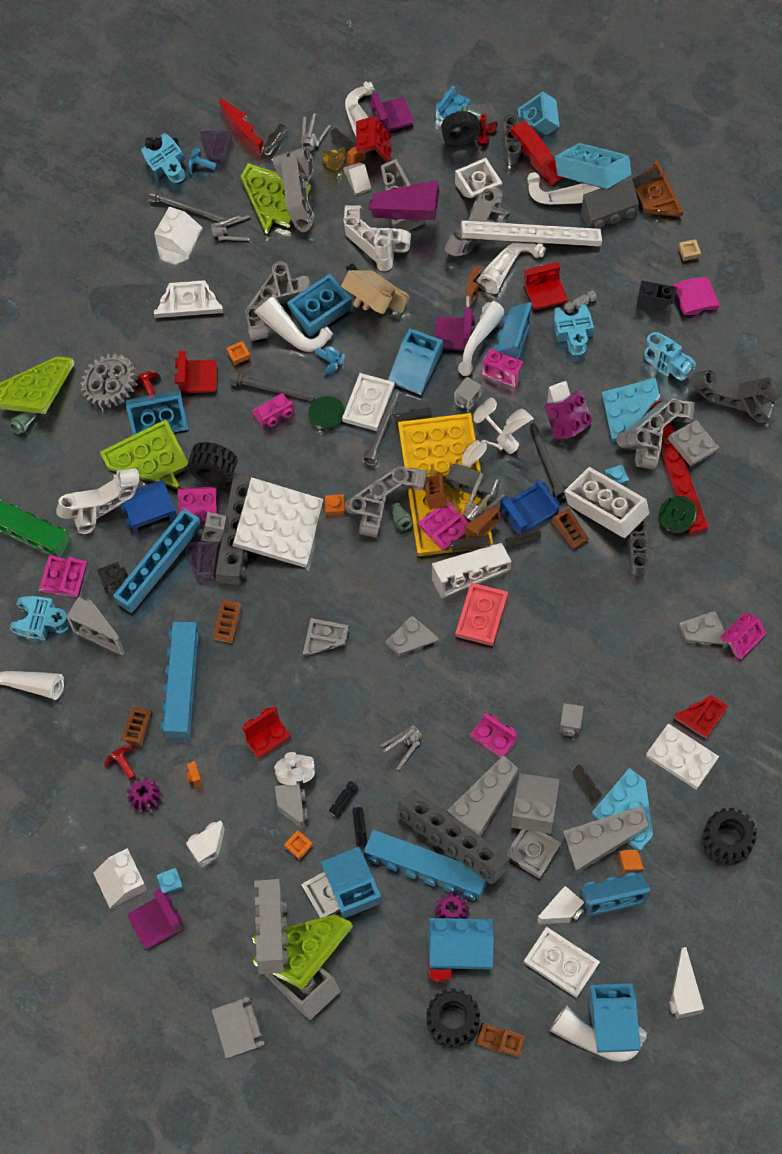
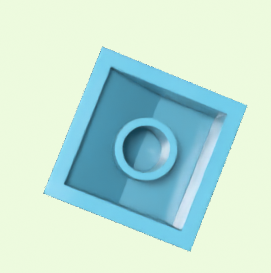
M543 91L518 108L519 123L525 120L538 136H546L560 127L556 99Z

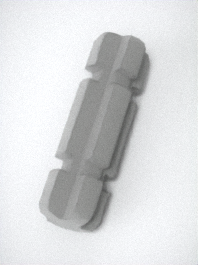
M591 290L573 299L572 302L565 303L564 309L567 313H571L574 309H578L579 304L587 305L589 302L596 300L597 295L594 290Z

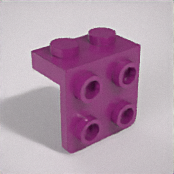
M378 92L371 94L370 109L374 112V116L382 122L386 130L391 131L414 123L403 97L381 102Z
M465 308L464 318H436L435 338L443 340V350H465L467 342L474 331L471 330V326H475V315H472V308Z
M581 390L575 391L561 401L550 402L544 405L555 440L574 437L592 424L591 415Z
M161 888L153 892L156 898L128 914V918L145 949H149L183 930L179 923L183 921L177 910H172L170 904L173 902L168 892L163 894Z

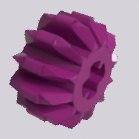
M145 777L143 781L137 778L138 783L131 782L130 786L132 789H127L126 791L129 795L127 801L131 803L133 809L138 807L139 811L142 812L144 807H146L150 811V805L157 806L156 800L161 799L159 794L161 791L160 787L156 786L155 780L149 782L148 777Z
M449 892V898L442 894V901L436 900L435 902L437 908L434 909V913L439 914L436 918L468 919L466 913L469 912V907L465 906L467 900H460L461 894L459 893L456 897H453V893ZM449 907L454 908V913H450Z

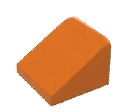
M638 850L619 851L618 857L623 874L644 869Z

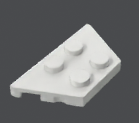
M205 280L169 283L166 293L160 300L158 309L154 311V317L223 313V308L216 300L214 293L210 291Z

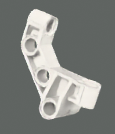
M345 205L344 227L346 236L376 261L377 268L380 271L390 270L393 265L394 252L403 253L409 250L411 234L403 229L371 228L363 221L364 208L362 206Z
M137 469L118 470L114 479L99 489L74 492L61 496L56 508L57 515L64 519L74 518L79 534L92 532L96 525V519L135 495L139 484Z

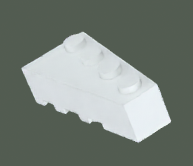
M502 543L492 544L486 548L432 563V581L441 599L469 588L471 583L478 584L511 570L512 561Z

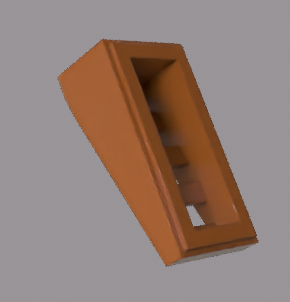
M443 473L426 477L425 493L430 510L447 506Z
M499 507L491 508L464 527L466 538L478 544L501 520Z
M569 508L551 519L555 528L572 549L589 540ZM566 518L568 521L562 524L561 520ZM571 524L572 527L566 530L565 526ZM575 529L576 533L570 536L569 532ZM580 535L581 539L574 542L573 539Z
M222 600L213 640L232 644L242 610L240 603ZM224 616L233 617V620L224 618ZM222 624L231 625V627L222 626ZM220 631L229 632L230 634H220Z
M132 708L121 737L122 744L142 748L152 710ZM136 713L145 714L146 716L145 718L137 717ZM134 720H137V721H142L143 724H138V723H133V722H134ZM132 727L141 728V729H140V731H138V730H133ZM130 733L138 735V737H132L130 736Z

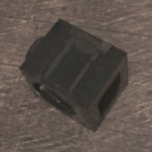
M119 562L97 569L106 593L119 589L126 580L125 578H128L125 567L121 568ZM113 575H118L116 578H110Z

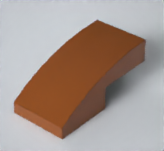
M476 265L469 276L466 286V306L468 307L478 295L476 279L481 275L482 268Z
M482 1023L475 1044L503 1054L519 1057L525 1036Z

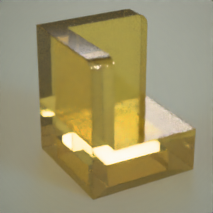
M343 146L339 151L331 149L329 152L326 150L322 151L323 165L336 172L346 161V149Z

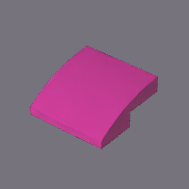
M708 277L688 279L672 285L677 287L675 296L684 315H699L702 310H717L720 306Z
M447 500V506L436 508L417 524L440 549L445 550L465 534L464 527L469 522L461 513L458 514Z
M49 554L39 591L61 596L77 597L87 561L69 556L68 559Z

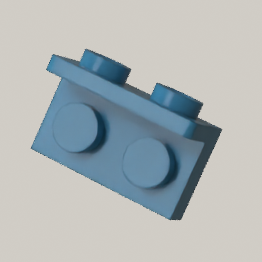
M452 85L444 93L443 99L437 102L435 106L436 119L442 122L446 116L460 111L462 106H469L470 99L456 93V87Z

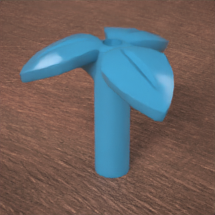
M198 147L192 150L187 167L191 176L194 163L213 170L216 167V163L199 157L201 150Z
M326 346V351L320 348L315 350L316 355L330 362V365L327 366L323 373L324 375L334 373L338 368L337 364L342 365L345 360V352L339 355V351L334 347Z

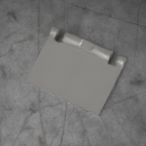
M245 997L212 1010L226 1059L265 1046L264 1041L257 1042L256 1044L254 1042V1039L262 1037L253 1006L246 1008L243 1006V1004L251 1002L250 997Z

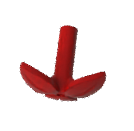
M486 114L480 115V136L477 138L480 143H488L489 137L486 134L492 135L498 126L497 121L487 124Z
M154 371L143 372L138 375L137 380H134L137 386L140 383L144 384L148 396L155 395L150 379H161L160 375Z
M128 745L114 750L106 757L104 767L107 768L110 762L115 759L128 779H131L135 776V773L123 754L124 752L135 751L134 747Z

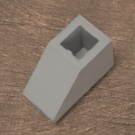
M299 783L297 785L275 786L278 811L300 828H305L304 821L308 820L307 808L303 809L302 802L306 801L305 790L300 789Z

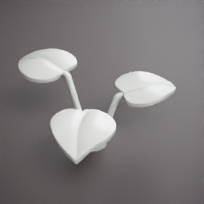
M492 397L488 398L484 404L476 409L472 420L475 423H480L486 418L500 434L497 438L498 444L487 440H482L481 442L479 440L474 441L463 454V466L470 468L485 453L487 445L496 447L500 451L504 449L508 454L515 452L519 442L511 434L534 418L526 410L518 409L507 419L506 426H504L502 432L489 417V414L496 409L497 402Z

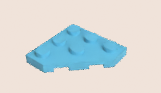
M656 378L602 392L612 441L617 442L618 434L627 431L650 411L652 405L659 400L660 394Z
M629 768L592 811L591 815L599 820L642 806L649 824V830L634 838L628 844L641 852L653 837L646 780Z

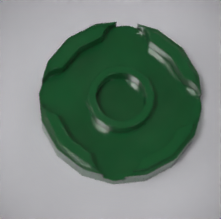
M322 396L311 403L309 407V420L317 429L333 430L343 423L344 406L335 397Z
M680 495L669 498L661 505L659 510L660 522L669 532L683 533L695 523L697 509L694 503L687 497Z

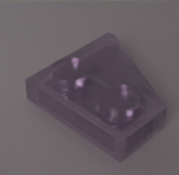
M199 128V134L208 160L226 163L232 133Z
M189 542L184 548L197 579H216L220 548L218 542Z

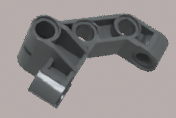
M712 370L697 372L691 377L693 387L707 400L748 411L749 415L760 423L769 422L773 404L782 394V389L769 377L745 383H736L721 379Z

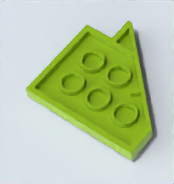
M248 163L241 175V180L265 233L268 234L273 223L290 228L293 221L286 208L283 179L276 172ZM309 183L306 185V186H307V194L309 193V191H310V189H311V184H309Z
M54 357L0 382V409L46 414L75 364L73 358Z
M167 420L159 422L100 451L108 470L117 472L118 470L136 468L139 479L153 483L163 479L165 486L177 490L180 486L174 475L186 470L188 464Z
M333 914L288 926L284 930L288 940V946L284 947V951L288 953V964H284V973H273V975L303 990L352 929V923ZM257 935L252 937V940L255 944ZM255 956L252 961L257 966V956Z

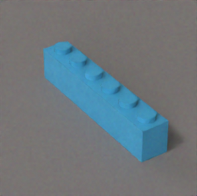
M185 508L180 512L113 595L116 604L129 613H133L202 527L197 516Z
M173 622L172 629H169L171 646L167 648V658H170L169 664H166L165 670L166 676H168V683H164V694L167 695L166 701L162 703V712L165 713V717L161 719V731L164 732L166 738L190 739L198 627L196 622Z
M372 830L364 850V857L372 864L378 865L380 863L386 865L387 869L397 872V870L402 871L412 879L421 878L428 885L436 886L437 884L444 887L443 889L447 892L463 894V897L468 900H480L487 882L471 869L465 867L460 861L376 830Z

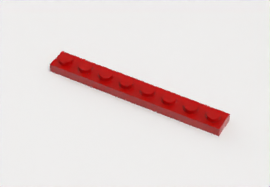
M657 401L656 403H654L650 408V411L662 401ZM669 422L663 427L660 452L675 496L687 497L694 503L697 509L696 521L688 529L689 535L707 531L708 524L684 458L668 440L670 434L674 433Z

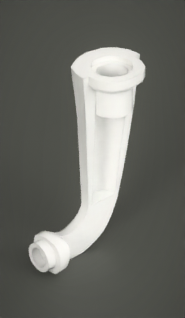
M365 81L362 87L350 92L345 101L347 115L355 136L356 121L368 118L358 101L363 96H371L373 94L372 92L375 89L371 82Z
M530 173L527 178L531 197L536 202L544 205L582 204L583 194L600 189V187L581 183L544 192L539 187L541 179L538 173Z
M516 241L510 244L476 279L478 287L487 293H498L505 276L520 253L529 252L535 258H542L546 248L543 247V244L538 243L536 245L533 242Z
M274 295L254 311L280 336L305 352H315L317 348L321 349L333 335L326 326L320 330L316 338H306Z
M495 301L485 303L482 307L480 321L467 342L463 354V362L458 367V371L463 376H469L473 371L471 360L476 347L504 319V309Z
M23 671L0 672V685L32 692L53 700H57L63 692L64 676L62 674Z
M567 1005L556 1017L549 1030L587 1051L613 1061H628L639 1052L597 1053L593 1026ZM639 1027L640 1047L647 1039L646 1035L648 1034L641 1027Z

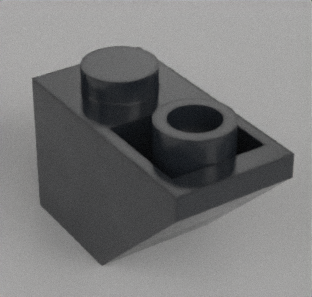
M641 281L636 307L657 310L674 304L677 287Z

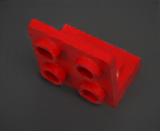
M559 262L524 270L523 283L534 310L568 302L560 280Z
M276 706L264 709L260 716L255 719H249L242 727L245 742L258 760L291 738V734L280 721Z

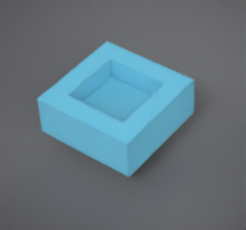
M622 465L604 471L605 476L621 485L629 483L628 476Z
M176 868L157 875L163 894L166 892L170 894L183 889Z

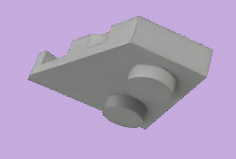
M715 611L680 622L678 625L686 643H701L703 645H711L712 643L721 644L723 647L729 646V643L722 641L720 638L725 631Z
M411 616L385 642L397 655L403 656L411 651L423 649V646L432 643L435 645L439 642V638L415 617Z
M311 618L303 656L345 646L349 625Z

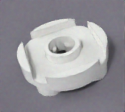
M295 752L286 753L285 758L279 760L274 766L277 780L285 785H297L296 782L302 780L305 783L315 775L313 758L305 755H296Z

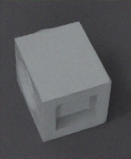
M466 377L454 392V402L459 407L470 410L482 395V385Z
M207 512L201 540L220 544L226 516Z
M564 703L560 733L566 736L579 735L584 706Z

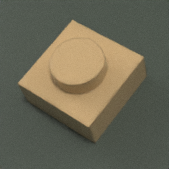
M696 239L679 243L678 247L683 261L701 257V251Z

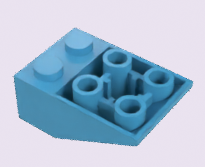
M409 328L400 346L388 381H392L396 386L421 395L443 352V340Z
M359 847L320 862L342 918L382 904L381 895Z
M633 983L590 985L588 1003L597 1053L640 1051L637 1006Z

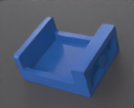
M163 479L137 488L135 495L120 505L122 512H127L128 517L125 519L129 529L133 528L134 533H138L137 528L168 516L170 521L175 520L177 517Z
M540 479L535 480L534 486L511 499L505 496L500 500V509L520 536L547 522L559 513V501L556 497L551 496L548 486L542 483Z

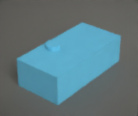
M578 143L555 156L558 176L608 189L631 175L629 155Z

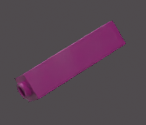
M438 180L373 193L372 200L369 201V211H372L373 218L436 220L440 194Z

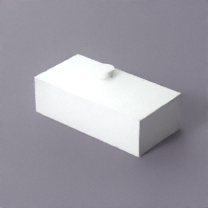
M588 467L564 491L570 507L623 538H626L649 514L647 500L644 497L591 467Z

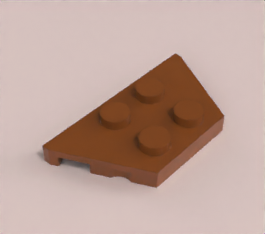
M655 161L649 170L646 169L640 177L633 181L641 208L644 213L681 217L683 216V210L659 161Z

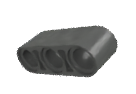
M515 114L506 115L503 121L505 160L509 164H517L520 161L521 143L511 133V128L519 123V118Z
M452 464L444 482L451 488L471 495L481 472L459 464ZM482 473L483 477L475 497L484 499L490 494L491 497L488 501L493 502L502 483L497 478Z
M644 520L635 528L640 529L641 532L633 530L628 535L629 569L634 576L644 575L648 565L647 524ZM634 546H640L642 549H637ZM635 563H641L643 566H637Z

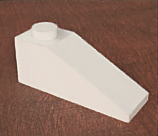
M686 947L682 948L679 953L671 1001H669L671 1013H675L676 1019L702 1014L704 1010Z

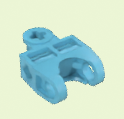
M166 133L160 135L162 138L160 149L152 151L144 146L141 148V151L157 178L166 174L171 182L180 183L185 178V171L181 167L180 162L186 158L175 141Z
M585 304L578 305L579 312L574 316L566 315L563 310L561 311L560 307L554 309V329L557 341H567L569 352L575 356L583 355L586 352L588 338L593 337L594 334L591 314Z
M653 332L647 336L646 343L648 347L645 349L644 358L655 369L667 377L672 374L678 380H684L687 377V373L690 370H694L696 363L690 356L681 352L682 346L659 332ZM658 338L660 343L654 344L650 339ZM653 351L655 357H649L647 353Z
M37 596L18 598L16 605L29 613L26 618L17 622H11L10 630L14 633L39 640H46L48 632L63 634L70 628L66 617L67 614L63 609L55 608L51 598Z

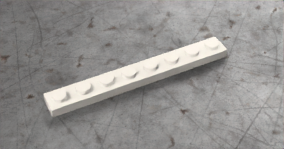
M478 221L461 222L462 238L601 246L602 244L601 229Z

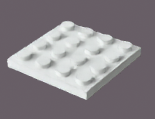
M251 477L232 546L306 568L323 499Z

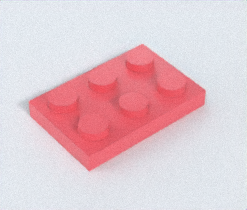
M471 583L455 636L493 646L508 592Z

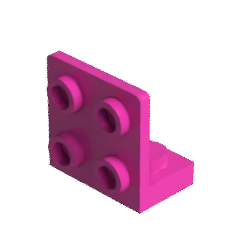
M218 487L179 488V514L185 508L200 519L201 526H204L207 512L217 514L216 495L218 494Z

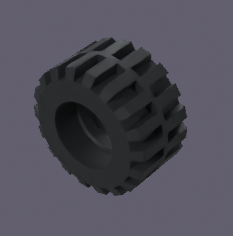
M199 442L192 448L187 470L189 474L199 481L222 486L232 481L238 460L237 456L234 455L235 453L222 445Z
M722 808L720 812L716 811L712 817H709L703 830L702 839L704 840V848H708L706 852L708 855L713 854L712 859L715 861L719 858L721 859L720 863L723 864L726 861H729V864H734L735 861L739 863L742 862L743 858L746 859L752 851L757 840V828H753L755 825L754 821H749L750 816L748 814L744 816L742 810L739 809L736 812L734 808H729V811H726V808ZM722 828L734 829L739 834L741 842L734 845L725 843L719 837L718 830Z
M451 988V991L448 992L447 989L442 990V994L437 993L434 1000L431 999L429 1008H427L426 1020L428 1031L431 1032L433 1039L436 1038L437 1042L441 1045L442 1043L446 1044V1047L451 1045L460 1047L462 1043L464 1045L467 1044L468 1040H472L475 1037V1033L479 1029L480 1010L476 1000L473 1001L470 994L466 995L465 991L461 989L460 992H457L456 988ZM455 1007L464 1012L466 1021L461 1027L451 1029L442 1024L440 1016L447 1008Z

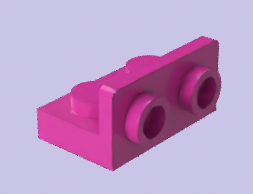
M490 349L483 360L482 374L515 388L523 361Z
M283 393L252 410L253 416L264 430L275 426L277 422L284 418H289L295 412L294 403L288 401Z
M745 612L720 638L722 641L729 643L736 658L742 659L766 635V632L759 617Z
M485 712L482 715V720L470 734L472 739L500 758L508 753L517 740L516 731L511 726L503 725L496 716L488 715Z

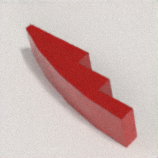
M220 98V110L229 126L247 146L261 155L264 152L263 140L256 136L255 127L247 122V115Z
M525 120L511 128V133L521 143V149L531 158L530 164L551 186L565 179V177L558 176L554 156Z

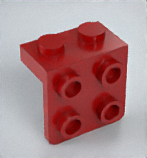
M375 116L356 121V151L360 154L375 149L386 162L390 161V155L392 154L390 148L391 134L385 129L382 122Z
M186 350L178 351V358H175V368L178 369V373L174 374V382L178 384L180 392H215L217 382L216 360H188Z

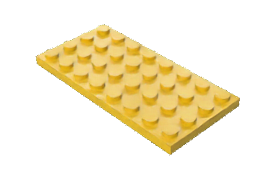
M471 413L398 422L404 467L427 471L426 477L443 473L445 480L452 464L463 466L462 457L465 450L476 441ZM479 459L470 466V469L481 472ZM445 484L447 500L457 513H461L470 523L471 520L464 515L466 511L464 507L471 495ZM425 485L424 490L408 488L418 556L482 549L493 544L490 530L478 544L466 538L464 534L445 550L440 549L417 524L435 510H430L428 507ZM474 497L471 505L474 503L479 505L483 499ZM485 503V505L482 507L483 510L487 507V504H486V503Z

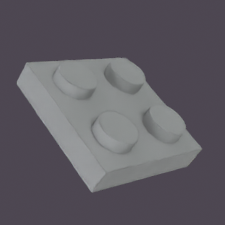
M697 420L670 434L668 440L690 466L716 453L720 448Z
M522 829L506 855L510 857L511 862L540 879L561 847V842L546 833Z

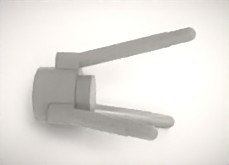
M315 113L312 115L307 133L306 117H303L302 139L300 144L302 147H307L308 150L318 148L319 143L330 128V125H327L317 139L316 135L312 133Z
M250 215L244 217L236 216L211 224L213 237H218L219 241H250V238L224 236V234H227L226 226L249 219Z
M482 473L479 474L468 503L464 507L466 509L464 515L471 521L493 508L504 497V494H501L484 510L482 507L491 497L490 494L479 505L476 503L471 505L483 477Z
M411 725L408 729H404L401 733L381 744V747L387 746L383 749L385 753L402 741L407 746L412 745L397 766L398 771L408 760L415 748L420 745L418 740L422 738V735L414 725Z

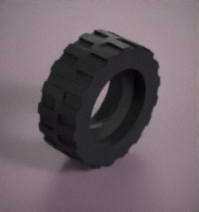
M457 111L456 113H451L443 119L441 124L443 139L452 146L468 145L480 135L478 118L472 112ZM457 127H468L462 131H453Z

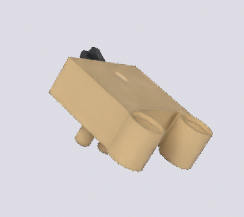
M354 264L346 266L347 275L341 287L356 296L353 306L358 308L363 301L362 308L364 310H368L371 307L373 310L384 314L389 307L396 312H403L410 298L409 294L400 290L372 270H359Z

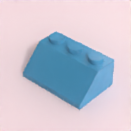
M329 273L288 301L287 304L299 327L310 338L351 310L352 298Z
M531 302L511 307L508 315H504V328L499 330V343H495L494 350L519 359L530 325Z
M180 390L126 400V408L133 435L164 420H167L173 433L188 430Z
M635 872L625 874L623 878L619 879L610 877L604 879V882L597 884L594 881L585 883L581 887L580 895L582 901H584L585 914L590 916L647 903L651 891L642 873L636 875Z
M429 918L427 930L429 968H493L494 934L492 919Z

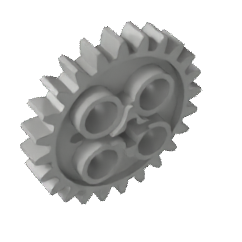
M116 353L113 357L108 354L106 359L101 356V361L99 362L95 359V365L89 364L91 369L84 370L87 375L81 377L84 381L80 383L83 387L81 389L83 396L96 408L100 406L103 409L105 405L111 408L113 403L117 406L119 400L123 403L124 397H130L128 392H134L132 386H137V383L134 381L138 379L135 366L127 357L124 358L123 355L118 357Z

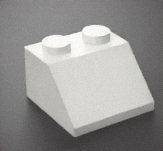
M487 158L455 171V184L461 194L468 198L480 195L486 188H497L502 185V181Z
M169 207L154 233L156 244L159 247L189 256L203 231V227L186 212Z
M128 848L109 857L93 872L110 909L148 891Z

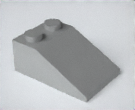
M78 597L66 616L73 632L124 655L125 651L119 636L96 607L95 603L90 599L86 598L84 600Z
M519 774L511 828L547 834L552 833L559 779Z
M320 967L303 990L273 974H265L280 992L309 1020L341 992L334 978L322 967Z

